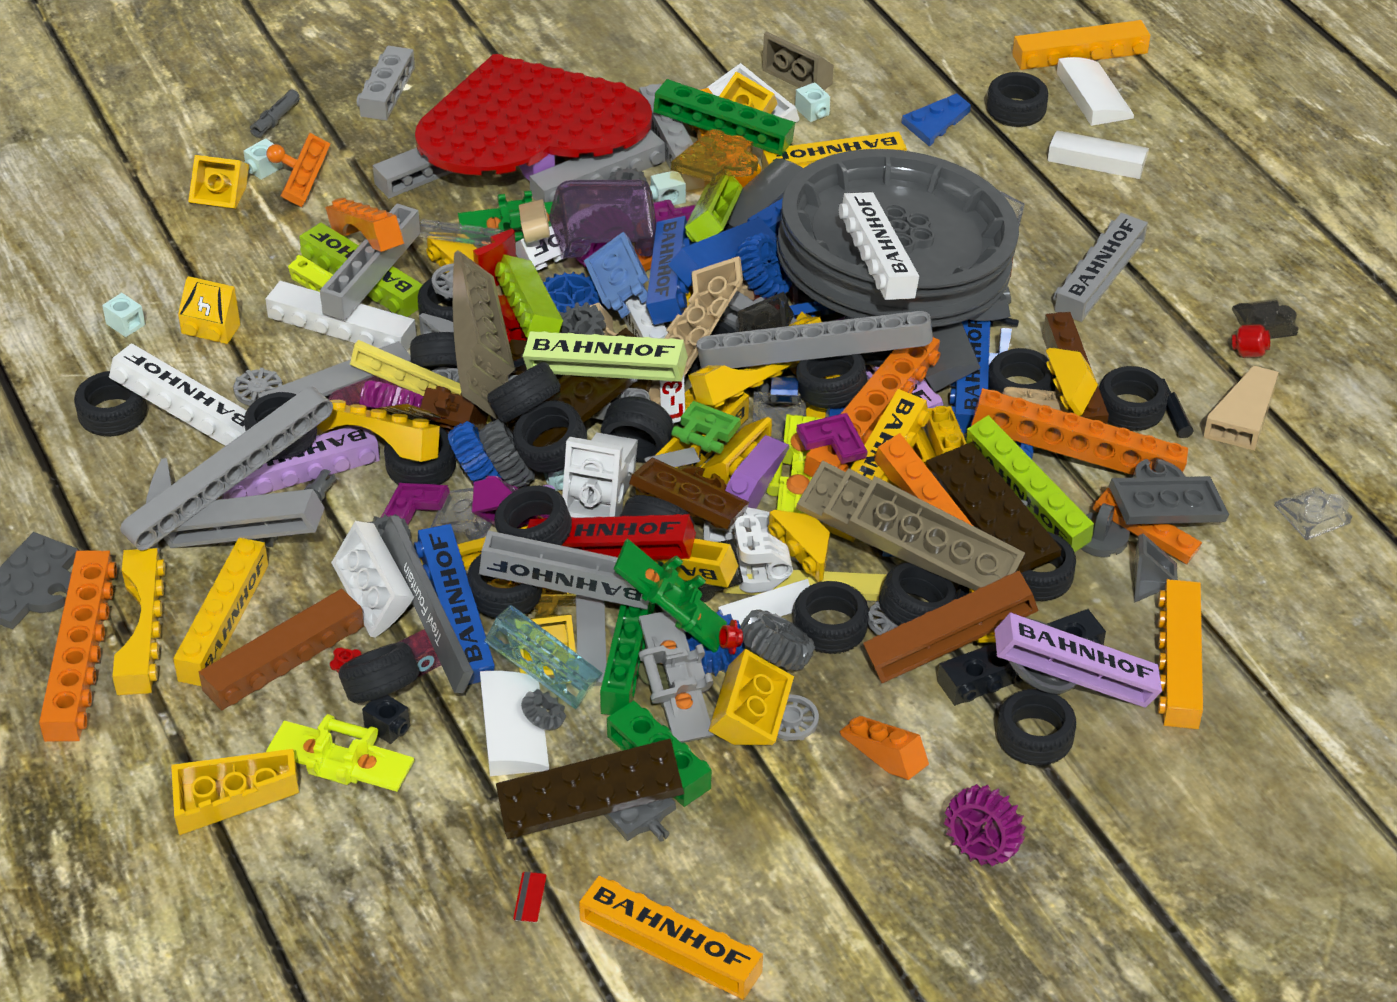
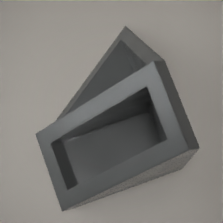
M1144 534L1138 536L1134 558V603L1154 595L1160 590H1165L1167 579L1178 580L1177 563Z

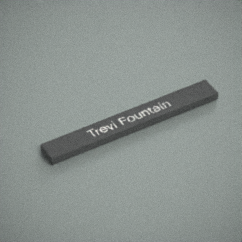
M390 515L382 534L383 541L414 596L412 603L454 693H464L473 670L401 518Z

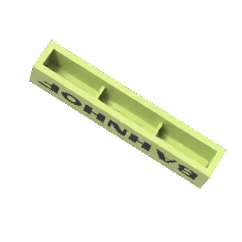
M545 331L530 332L523 354L527 370L540 362H545L550 366L553 373L558 375L680 382L682 381L688 358L684 340L549 333Z

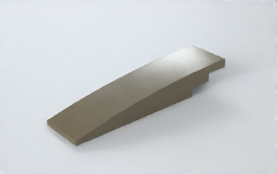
M457 250L454 253L453 327L462 396L497 420L498 416L488 402V393L509 381L508 375L515 370L495 280L494 276Z
M823 460L796 506V509L850 536L975 591L978 588L1002 579L1006 575L1015 573L1025 555V552L876 476L871 480L849 468L845 472Z

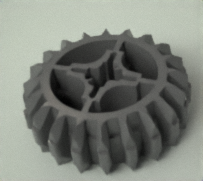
M499 419L485 425L479 432L480 442L501 478L509 485L515 486L518 489L530 484L529 482L534 480L535 472L521 459L513 442V432Z
M761 609L751 610L741 624L740 629L743 632L744 644L750 647L752 652L757 653L760 657L776 664L778 667L782 666L786 670H802L813 655L815 646L812 639L799 627L795 626L794 623L778 616L776 613L772 614Z

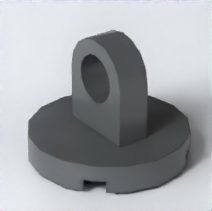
M1103 503L1099 513L1092 512L1086 514L1094 523L1091 542L1081 548L1084 552L1092 556L1110 557V554L1122 553L1127 547L1130 531L1113 522L1114 506Z

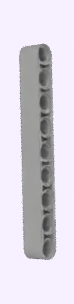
M914 311L709 335L700 338L696 346L701 368L708 365L740 368L921 347L932 342L933 334L930 314L924 311Z
M314 387L302 390L128 516L121 524V533L138 550L150 548L329 417L333 409L332 402Z

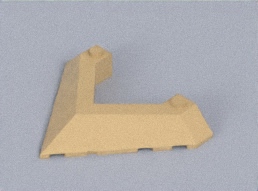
M739 256L692 271L694 293L688 300L689 305L682 315L678 314L667 328L668 334L664 338L684 340L688 356L684 377L698 355L697 341L711 334L743 281L741 259ZM600 303L593 304L597 306L605 318L606 328L602 329L605 333L604 335L615 336L612 316ZM652 380L649 390L650 399L661 406L660 380Z

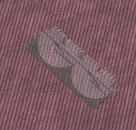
M422 219L418 237L486 246L491 244L490 236L504 232V230L484 229L480 226H462V224L440 223V221Z

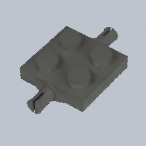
M667 798L605 814L604 816L627 841L640 833L651 831L661 842L664 841V838L665 840L668 838L669 831L660 822L665 816L676 810V803L672 798Z

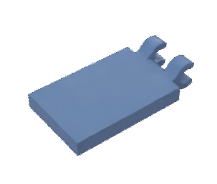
M624 232L584 260L602 303L608 309L612 307L615 311L617 310L621 318L630 313L624 301L633 294L639 297L642 304L647 301L648 291L643 284L649 279L629 237Z

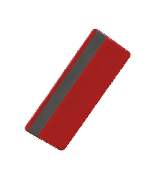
M522 873L513 920L538 922L546 874Z

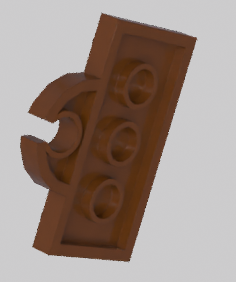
M653 457L632 474L629 482L630 485L636 487L641 493L651 494L686 510L691 516L701 517L710 521L713 526L721 529L725 528L728 530L735 523L736 519L746 512L749 501L725 491L727 487L725 481L714 473L711 475V478L703 477L705 468L691 465L675 468Z

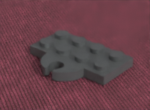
M1145 459L1137 464L1132 478H1112L1109 484V488L1126 524L1226 522L1229 516V512L1210 476L1186 477L1178 467L1161 459L1156 460L1154 465L1155 471L1150 469V461Z
M32 532L0 566V625L13 630L29 611L45 613L62 608L65 605L64 597L52 594L61 591L67 595L71 577L68 569L74 563L76 551H79L78 548Z

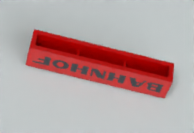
M689 514L571 517V532L561 546L618 558L625 540L629 539L653 560L671 559L674 556H678L680 559H690L696 531ZM547 518L529 519L527 528L537 526Z

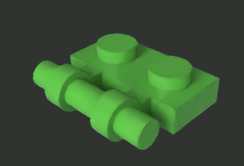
M693 401L681 416V425L685 427L674 426L672 436L680 438V441L685 444L693 443L701 446L703 451L709 453L714 451L721 454L724 444L717 440L729 442L739 429L741 419ZM696 431L702 432V433L707 434V435H706V436L699 435V434L696 433Z

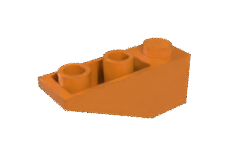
M863 716L852 719L847 726L840 730L843 738L889 774L910 780L929 765L919 734Z

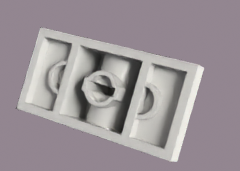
M597 432L592 440L575 437L567 439L562 497L566 502L571 517H617L621 515L623 497L630 485L631 476L635 472L638 440Z

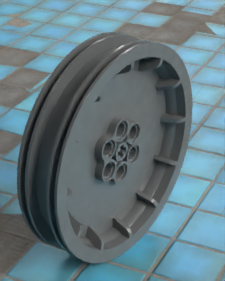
M894 149L853 150L830 155L809 164L800 170L788 183L782 200L781 223L777 237V254L785 273L799 289L815 301L836 312L852 318H863L924 311L930 314L932 327H937L975 317L989 309L1000 299L1009 284L1012 258L1015 254L1019 237V224L1012 206L1003 194L988 181L962 166L934 156ZM844 193H874L919 275L915 298L885 300L880 289H877L873 276L869 274L868 266L861 259L858 247H855L851 234L847 232L843 219L839 217V205L843 203Z

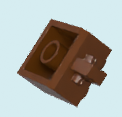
M436 386V389L426 387L420 406L422 409L448 417L449 419L429 421V424L440 426V428H443L448 433L454 427L466 421L474 424L480 432L485 427L489 415L462 396V393L460 395L453 394L450 389Z

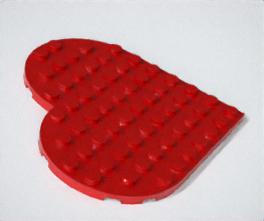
M492 54L420 119L415 129L416 147L420 155L428 157L429 163L447 171L468 175H481L482 171L495 170L496 174L516 171V166L525 163L527 166H531L544 159L548 154L579 157V153H593L595 157L611 154L614 148L621 146L625 149L642 140L649 132L652 125V108L649 101L641 93L622 82L615 83L601 77L594 78L583 73L564 71L562 68L547 67L541 63L534 64L522 59L504 57L502 54Z

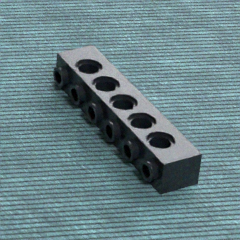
M1089 609L1047 623L1053 628L1104 645L1106 631ZM996 643L939 663L937 682L953 705L956 706L964 702L973 701L975 698L990 692H997L1001 688L1014 683H1021L1024 680L1017 675L1008 660L997 657Z

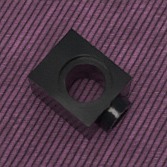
M389 695L371 700L362 708L364 728L369 729L371 726L377 728V736L389 744H392L399 736H403L410 727L408 707Z

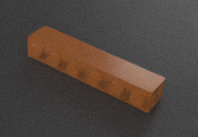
M1019 570L933 611H929L918 618L903 623L892 630L877 635L864 642L863 645L881 683H885L995 632L997 626L1009 613L1027 617L1039 610L1033 593Z
M341 588L200 670L199 676L202 691L221 711L238 703L244 697L263 688L266 684L285 675L291 669L310 660L313 656L334 646L340 640L364 627L362 607Z

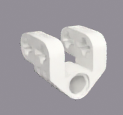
M743 515L738 517L735 521L737 547L734 551L738 563L736 570L738 586L742 591L749 593L770 591L787 579L793 572L789 548L785 543L768 532L762 533L760 522L755 516ZM745 528H749L751 532H746ZM747 574H751L752 579H749Z

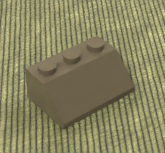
M767 31L764 33V72L798 88L815 82L825 90L833 84V64Z

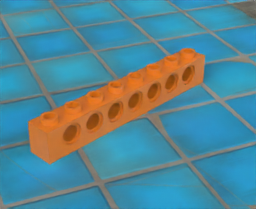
M933 337L932 342L926 346L893 350L841 414H848L864 445L897 389L912 394L915 384L918 381H923L928 368L931 365H936L941 355L938 351L939 339ZM830 444L811 449L807 453L804 473L813 477L822 460L845 472L852 462L841 464Z
M982 388L971 424L972 426L989 415L1014 441L1131 475L1134 474L1137 464L1145 459L1150 461L1149 467L1153 471H1155L1154 465L1157 459L1172 463L1182 472L1187 464L1188 447L1181 446L1178 443H1170L1150 435L1130 431L1126 428L1108 425L1099 420H1091L1074 413L1053 409L1047 405L1032 403L1023 398L1001 394L995 390Z
M76 551L39 720L44 742L80 741L82 729L87 728L86 707H90L92 703L90 687L96 683L95 663H99L101 657L99 642L104 641L105 638L103 622L109 618V605L107 602L108 599L113 597L112 579L117 577V563L112 562L110 551Z

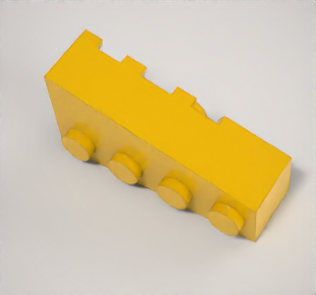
M293 749L171 765L174 818L179 835L299 793L297 766Z

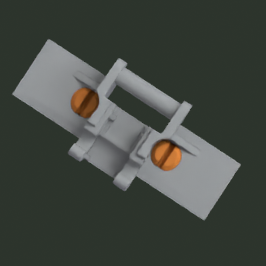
M666 611L639 616L647 649L639 652V657L641 661H644L653 693L650 696L652 703L662 704L670 731L680 742L714 737V734L708 731L711 722L702 692L709 690L714 683L711 673L705 674L701 663V659L705 656L703 645H697L695 650L690 651L684 630L682 628L678 629L675 626L677 620ZM657 663L664 665L670 689L663 690Z

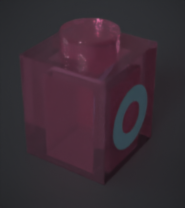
M425 629L399 641L410 646L419 667L418 677L441 666Z

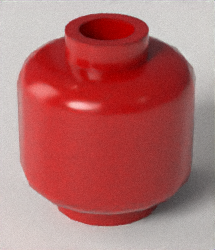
M1261 324L1241 325L1238 328L1237 334L1232 335L1233 350L1238 349V353L1242 358L1263 357L1266 350H1270V332L1265 330Z

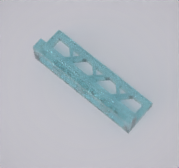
M512 605L496 617L484 640L574 709L581 705L588 690L599 681L603 674ZM498 630L507 636L509 644H504L495 637ZM520 649H525L529 652L532 661L524 659ZM542 666H547L553 670L555 678L547 676ZM570 683L580 690L577 697L567 690L566 684Z

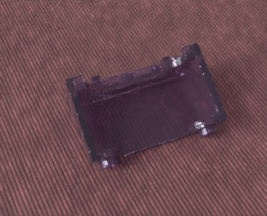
M568 180L562 182L557 187L549 220L563 258L581 257L588 252L591 243L610 242L622 232L629 237L631 242H636L635 249L640 256L653 255L657 223L652 191L648 182L644 180Z

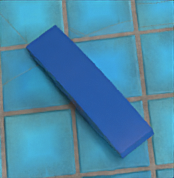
M772 377L771 402L798 403L797 377Z

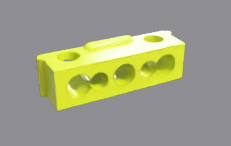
M297 255L296 259L288 265L291 278L294 281L318 292L333 276V274L302 255Z

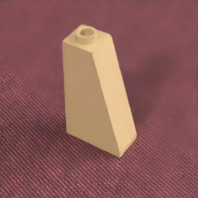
M1252 366L1208 415L1203 438L1255 451L1275 391L1279 372Z

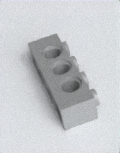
M387 46L384 53L380 54L377 66L373 67L369 80L365 81L362 93H359L357 96V106L360 107L361 117L387 121L415 69L413 49Z

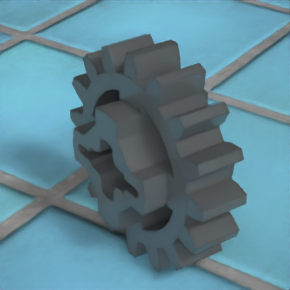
M577 302L574 308L571 309L569 306H566L565 313L559 312L563 319L559 333L605 334L602 330L606 328L605 318L596 305L590 307L589 303L585 302L581 307Z

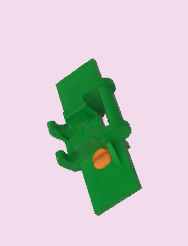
M524 191L522 200L507 201L505 194H498V208L458 213L461 237L466 238L472 244L491 242L490 236L509 229H522L519 205L532 202V191ZM573 199L544 202L549 227L576 215ZM523 231L515 232V242L524 238Z
M629 539L625 540L614 566L615 572L643 594L642 599L648 600L652 604H658L676 619L675 626L678 629L682 628L715 653L720 645V629L723 625H727V622L700 600L702 593L698 587L702 586L706 580L697 575L691 580L684 581L678 576L679 572L675 570L683 563L678 556L672 557L660 566Z

